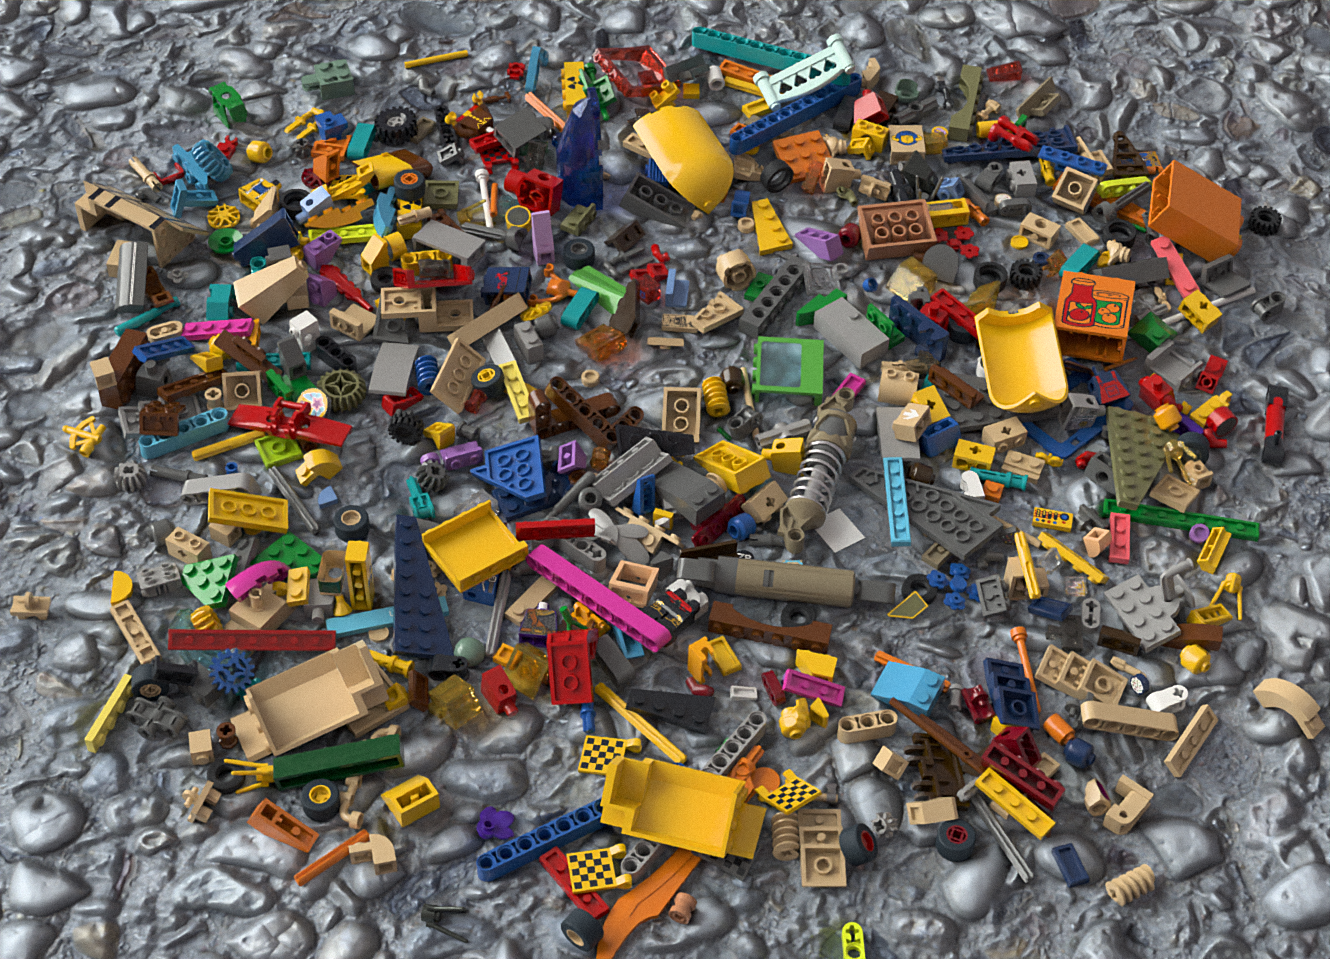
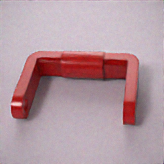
M177 162L174 163V166L179 172L164 179H161L153 172L163 186L185 176L184 170Z

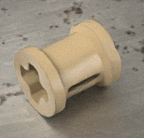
M210 388L205 392L208 410L218 407L224 408L220 389Z

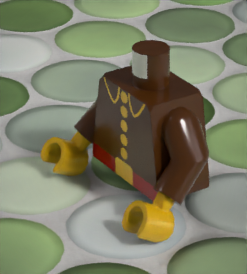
M482 91L477 92L478 97L475 93L472 96V101L478 103L479 106L475 104L458 118L453 111L445 117V122L449 125L452 124L455 133L461 138L472 139L494 131V119L486 103L482 101L484 96Z

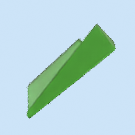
M589 265L581 270L577 269L569 276V280L578 288L585 287L599 292L597 303L610 314H615L618 302L626 292L625 286Z

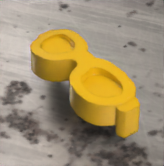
M1036 452L1035 458L1045 460V464L1053 467L1062 466L1064 461L1060 457H1052V453H1049L1047 456L1043 452Z

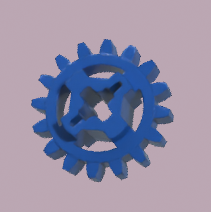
M228 648L225 650V654L220 651L217 654L218 658L213 657L211 661L214 664L208 667L213 672L208 677H214L215 680L211 684H218V691L224 688L225 694H228L230 690L237 694L238 688L244 691L246 689L244 684L250 685L252 683L248 678L254 677L255 674L250 671L255 666L249 665L251 657L244 658L246 652L240 655L238 654V649L231 653ZM230 658L227 664H220L221 661ZM230 667H232L233 672H235L233 675H230V671L228 670ZM243 678V680L240 683L233 684L235 682V679Z

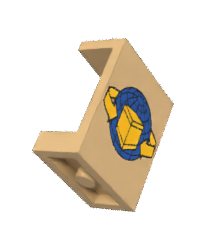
M922 125L888 126V140H890L891 145L890 165H898V161H908L916 150L925 160L926 151Z

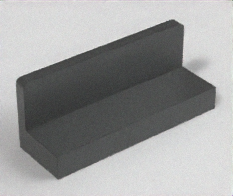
M960 173L956 174V178L960 177L965 190L962 198H969L975 206L981 208V211L987 217L998 214V208L969 178L965 179Z

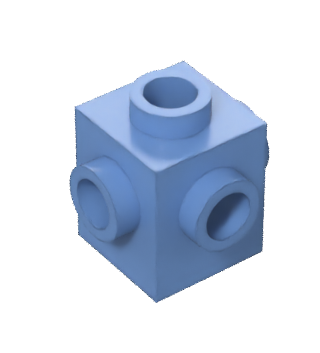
M960 177L944 178L936 194L940 201L959 199L963 196L965 190Z

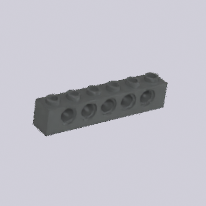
M791 255L739 319V332L757 340L758 336L765 334L770 323H774L778 313L784 310L786 303L793 299L794 293L801 289L805 280L809 279L811 275L810 262Z

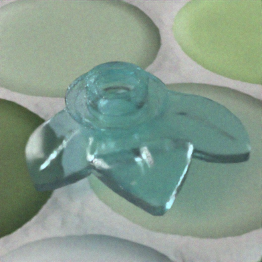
M502 195L498 199L497 211L499 215L505 218L508 209L518 206L519 202L510 195Z

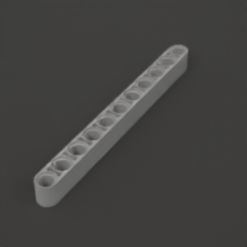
M761 711L751 712L701 771L727 776L739 759L745 758L754 745L764 736L767 723L766 715ZM641 838L622 860L621 875L630 874L632 885L636 884L669 845Z

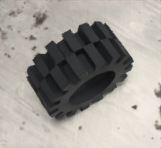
M1262 206L1255 207L1251 211L1248 227L1251 231L1255 230L1254 233L1256 235L1260 233V236H1263V234L1266 237H1269V234L1273 236L1274 233L1278 232L1282 221L1280 212L1277 213L1278 210H1272L1273 207L1267 208V206L1263 208Z
M1024 258L1020 259V261L1016 260L1011 266L1010 283L1014 284L1015 288L1019 286V290L1025 288V291H1028L1029 288L1031 290H1034V287L1037 288L1041 283L1043 273L1042 266L1039 267V263L1035 264L1034 260L1030 262V259L1024 261Z
M399 411L398 414L395 413L392 416L388 427L389 436L392 435L391 438L393 440L397 439L396 442L398 443L401 441L403 445L406 443L408 445H412V443L415 445L420 441L425 424L423 420L419 419L418 415L413 416L414 413L412 412L407 414V411H404L402 414Z

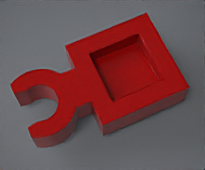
M227 135L225 143L219 142L217 148L226 155L228 160L231 159L236 151L235 147L238 145V138L235 137L234 140L230 141V136Z

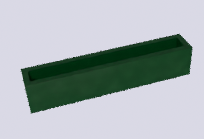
M394 734L273 758V779L278 790L284 791L304 787L315 779L335 781L405 767L404 745L400 735Z

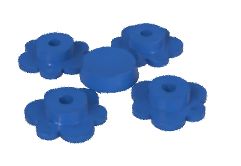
M963 563L950 564L951 570L949 573L954 576L950 582L944 573H940L937 570H932L927 575L931 587L943 589L944 586L949 585L955 591L952 594L946 593V598L944 599V604L950 606L952 610H963L965 608V599L959 594L964 591L969 594L970 599L980 603L976 584L973 583L967 587L965 580L969 579L971 570L964 566Z

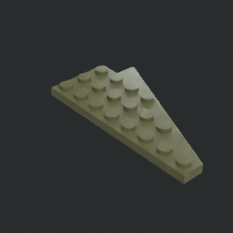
M1107 406L1105 414L1117 506L1136 511L1180 435L1161 430L1153 415L1149 416L1136 411Z

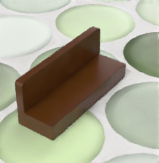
M936 364L930 367L928 380L968 409H972L984 399L982 393L946 368H940Z

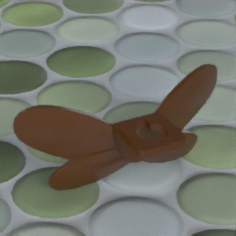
M1138 357L1104 366V370L1108 372L1137 360ZM1063 361L1064 365L1069 366L1064 367L1066 370L1087 373L1091 375V378L1095 376L1088 367L1072 361Z

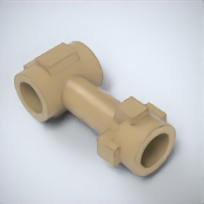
M989 99L985 104L986 109L976 113V121H987L989 119L988 115L991 112L997 114L1001 109L1000 103Z

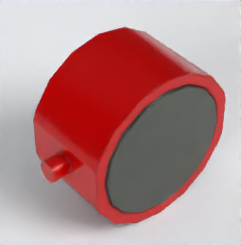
M1222 406L1214 410L1208 416L1205 423L1216 437H1223L1236 427L1238 418L1227 406Z

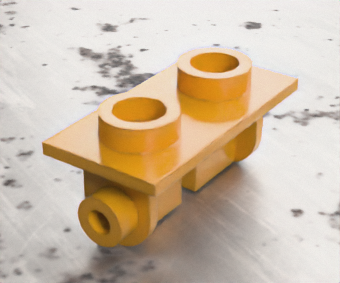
M580 602L574 604L573 608L575 610L571 613V616L575 617L584 626L592 619L595 622L594 627L598 628L599 637L611 629L604 620L599 618Z

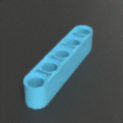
M218 407L180 421L178 436H141L138 442L142 457L154 459L227 431L230 427L227 424L229 421L227 410Z

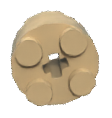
M743 250L729 251L726 254L719 255L717 258L716 272L726 288L740 291L749 286L752 278L755 279V267Z

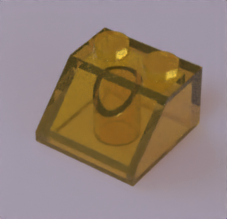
M911 256L899 264L885 288L908 302V294L917 290L919 286L926 287L929 294L933 292L936 288L938 274Z
M997 280L979 286L975 292L970 294L968 302L963 304L976 315L987 307L995 309L1001 282Z

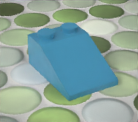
M888 661L870 696L889 704L892 697H895L918 716L923 713L929 718L944 689L945 677L926 668Z

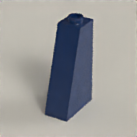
M282 208L235 242L232 255L234 260L238 261L241 267L250 264L251 259L254 257L265 258V256H268L267 248L289 245V248L300 245V235L285 208Z

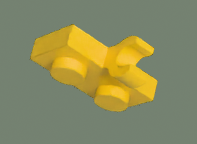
M309 568L288 570V583L281 581L272 583V590L276 591L278 597L287 595L286 603L289 607L309 604Z

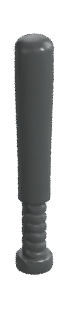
M587 471L542 521L561 514L579 496L583 489L589 487L596 480L595 474Z

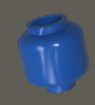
M741 513L729 520L727 530L732 538L742 541L750 537V534L756 532V522L748 513Z

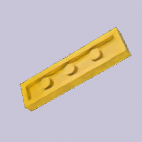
M1041 532L1038 539L1042 541L1041 545L1050 551L1052 549L1058 553L1056 556L1065 562L1067 560L1073 564L1072 568L1080 573L1085 572L1089 575L1087 578L1094 584H1106L1110 577L1051 534Z
M990 767L975 781V786L1039 840H1042L1055 826L1056 822Z

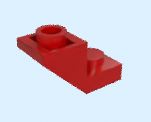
M1211 354L1195 388L1213 394L1229 361Z

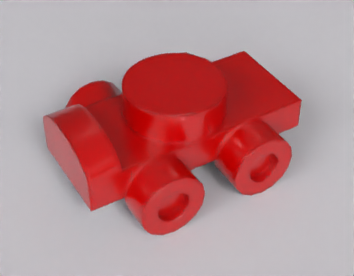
M509 63V69H507L509 79L519 80L520 77H523L526 64Z

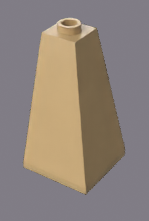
M292 256L236 280L233 284L238 308L252 318L259 319L262 325L265 324L309 277L307 264L303 260Z

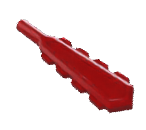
M333 264L321 266L319 274L336 282V288L340 294H345V298L357 302L365 310L373 311L374 308L362 298L361 290L355 288V284L352 281H348V277L345 274H341V270Z

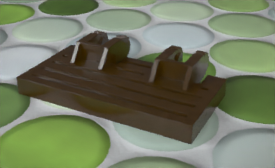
M915 732L912 736L913 745H907L903 749L904 754L910 755L906 759L909 762L908 766L919 767L922 780L911 783L912 790L919 791L915 793L914 800L929 801L939 797H955L957 811H968L970 808L969 800L962 802L957 796L958 791L965 786L959 757L928 733Z

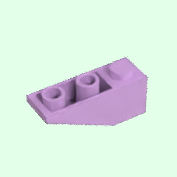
M546 210L531 213L533 254L537 266L555 263L550 212Z

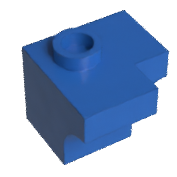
M330 111L314 116L322 140L335 137L337 140H342L341 135L348 128V122L341 113L333 115Z

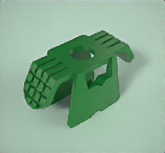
M222 82L209 88L208 92L212 95L214 114L228 129H230L225 107L229 110L230 116L235 122L247 121L245 105L240 94L232 86ZM229 94V98L224 99L222 95Z

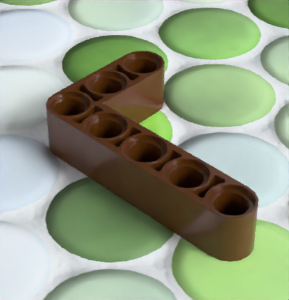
M558 376L551 378L545 388L547 398L602 450L607 452L617 447L615 424L637 427L644 418L643 410L633 406L611 425L563 378Z
M535 389L528 395L529 425L534 434L538 435L541 440L579 428L559 408L551 410V404L542 389ZM610 392L585 399L605 419L616 416L621 410L614 395Z

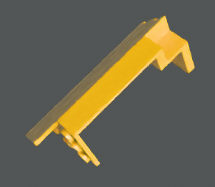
M616 756L608 764L600 806H603L600 823L621 827L622 834L724 858L728 853L753 860L767 808L744 803L748 794V788H745L746 781L650 758L638 761Z

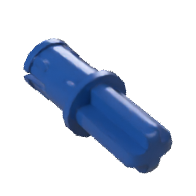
M593 702L581 703L580 718H582L583 732L588 735L595 732L594 718L596 711L594 710Z

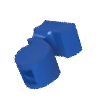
M738 189L735 191L734 200L731 203L730 216L740 218L747 216L751 196L750 191Z

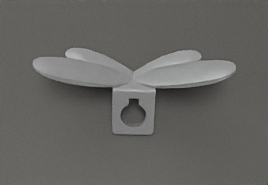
M593 508L589 511V517L595 518V537H587L591 541L599 539L617 546L621 553L632 563L648 564L649 554L637 540L648 535L647 528L636 524L614 525L609 516L602 510Z

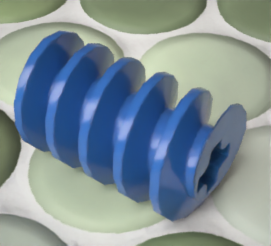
M424 355L415 361L414 366L419 392L430 396L433 394L429 391L439 370L437 358L432 355Z

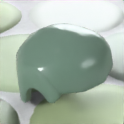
M900 79L895 88V95L899 96V101L903 103L916 101L920 93L917 89L918 84L911 79Z
M465 637L455 645L454 656L465 657L468 661L467 668L477 666L484 660L485 646L475 638Z

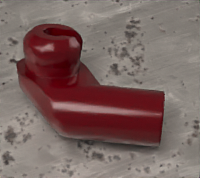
M694 677L686 679L685 683L692 695L711 697L714 695L713 687L698 684Z

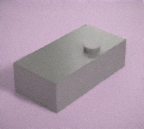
M843 297L815 312L813 327L859 369L888 353L889 338Z

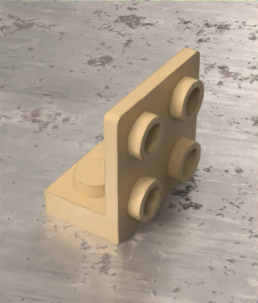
M352 304L345 312L335 308L329 311L331 327L359 342L375 327L377 315L356 304Z

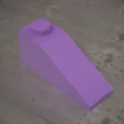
M810 227L795 233V237L821 259L834 261L844 254L838 234Z

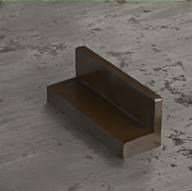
M737 540L681 549L679 550V558L698 559L701 557L718 559L719 556L739 558L737 554L738 543Z

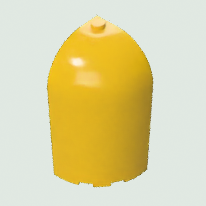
M671 105L662 107L659 111L652 114H646L633 127L662 174L683 197L699 209L710 214L725 197L732 183L734 167L731 158L698 110L688 106L673 107Z
M1040 301L1028 308L1018 310L1019 313L1015 314L987 307L974 318L988 393L993 404L1010 412L1034 413L1050 409L1065 401L1068 396V383L1052 308Z

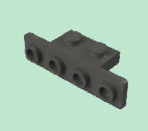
M703 54L663 67L664 77L670 82L680 79L690 81L704 76V72L710 70L709 64L704 62Z

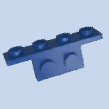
M1045 145L1042 146L1038 154V158L1054 162V169L1062 172L1065 171L1066 167H1070L1087 175L1090 173L1103 177L1108 166L1106 163Z

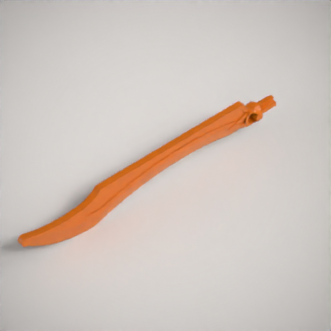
M754 745L747 756L740 758L726 776L746 781L745 788H748L746 801L755 788L751 782V775L756 770V763L765 753L760 745ZM679 847L653 874L619 898L604 922V937L598 942L596 959H614L624 941L638 926L648 920L658 918L702 859L691 853L692 850Z

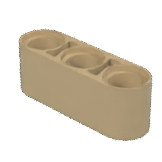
M880 710L843 717L838 723L837 738L841 743L850 744L892 736L896 731L898 716L892 710Z

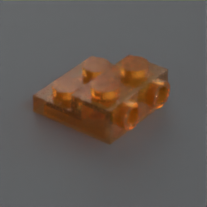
M605 324L575 339L576 346L586 350L588 357L597 362L609 359L612 354L623 351L627 346L624 333Z

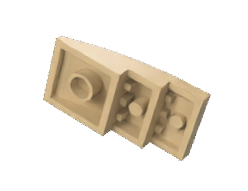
M1052 644L1047 648L1034 676L1052 688L1079 700L1085 699L1089 691L1094 694L1092 700L1118 705L1128 681L1126 677L1095 658L1088 661L1073 651L1067 654Z
M798 809L797 821L800 840L798 844L800 845L799 859L802 887H846L845 857L839 844V835L843 830L841 826V809Z

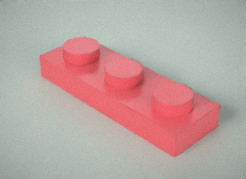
M1111 512L1109 530L1112 541L1109 545L1108 562L1128 564L1130 557V515Z

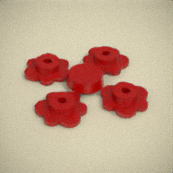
M958 226L957 230L954 231L957 239L952 238L949 240L947 231H943L942 228L934 230L937 243L947 241L946 245L952 247L955 252L961 250L960 254L968 259L979 255V247L972 244L962 245L960 241L970 240L974 236V232L969 227Z

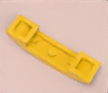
M370 161L356 168L357 175L331 188L327 184L322 185V187L330 194L332 201L345 198L365 186L374 176L373 162Z

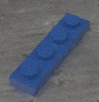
M184 336L134 346L132 353L139 361L145 363L147 360L158 361L193 353L195 346Z

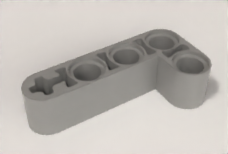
M235 473L186 480L180 500L186 505L207 504L210 488L260 496L262 490L252 475L248 473Z
M549 517L546 520L552 521L560 519L556 517ZM587 537L531 540L532 551L541 544L549 549L555 546L594 573H601L606 569L605 550Z

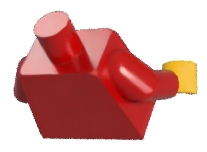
M1153 373L1151 376H1145L1138 381L1140 386L1139 398L1154 411L1166 403L1175 405L1177 410L1185 415L1193 408L1186 401H1183L1182 404L1176 403L1174 390L1156 373Z

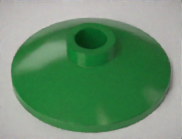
M222 228L214 231L209 236L208 245L216 253H232L234 251V243L240 240L243 235L236 229Z

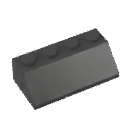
M1167 257L1148 258L1087 270L1090 275L1136 281L1137 287L1148 285L1147 282L1153 281V284L1164 282L1163 279L1170 278Z

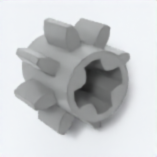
M891 812L876 813L877 818L871 820L873 828L871 831L877 833L879 839L885 837L892 838V832L898 830V819L891 817Z

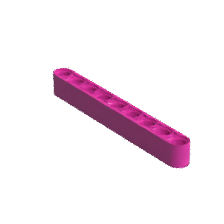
M539 545L525 557L527 564L534 571L649 650L658 652L672 639L670 632L663 625L545 545Z

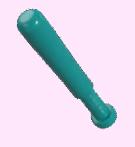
M174 296L173 303L153 308L114 328L115 334L121 337L126 328L134 330L160 316L161 313L174 306L179 307L181 305L180 300Z

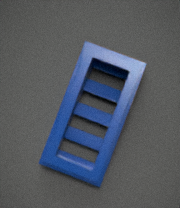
M654 474L638 478L632 511L638 515L655 510Z

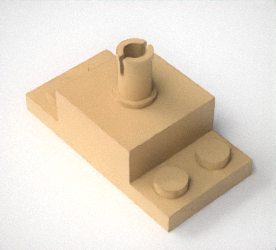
M267 583L260 589H251L246 599L241 603L237 601L229 609L231 620L223 627V630H276L298 606L289 607L286 603L287 595L278 597L276 591L272 590V584ZM239 650L246 652V655L249 657L255 652V650Z

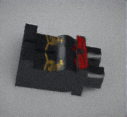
M681 588L674 592L668 589L665 595L660 596L648 608L644 606L640 609L643 613L668 629L672 639L667 644L689 625L695 622V615L700 611V603L695 599H692L689 603L685 602L687 594Z

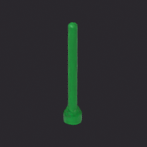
M585 64L584 72L592 82L596 81L597 69L595 64ZM607 108L601 109L603 119L608 121L610 116Z

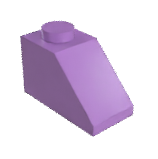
M576 440L559 446V474H570L575 470L586 468L587 456Z

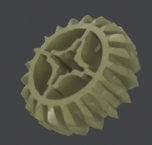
M340 368L339 371L333 369L332 373L326 372V375L321 376L320 381H317L316 389L325 394L327 409H333L334 412L341 410L342 413L344 410L350 411L352 407L357 409L358 404H362V401L365 399L367 391L365 380L360 373L357 374L355 370L350 372L348 368L346 370Z

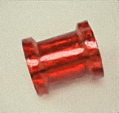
M474 389L470 399L465 401L464 408L470 413L477 414L480 411L479 407L487 400L486 394L481 390Z

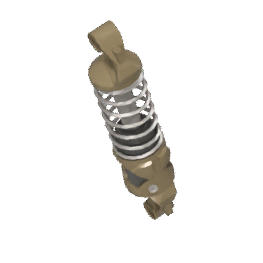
M841 388L831 397H826L825 403L818 406L817 416L813 421L815 426L810 430L806 440V453L803 456L804 461L800 465L801 470L796 475L797 479L794 481V488L790 492V498L787 500L786 505L780 509L777 535L783 537L787 551L792 554H798L803 551L805 531L819 529L823 526L829 511V505L832 502V496L836 491L835 487L842 473V468L850 459L857 431V422L853 416L847 413L853 409L855 393L851 388ZM810 470L811 476L807 475L805 471ZM807 479L809 481L808 484L805 485L801 480ZM831 482L832 486L828 488L824 483ZM798 489H806V490H805L804 494H802ZM795 491L799 494L798 496H794ZM821 492H828V496L825 497ZM818 501H824L825 505L822 506Z

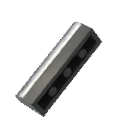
M127 242L119 248L114 312L144 313L148 242Z

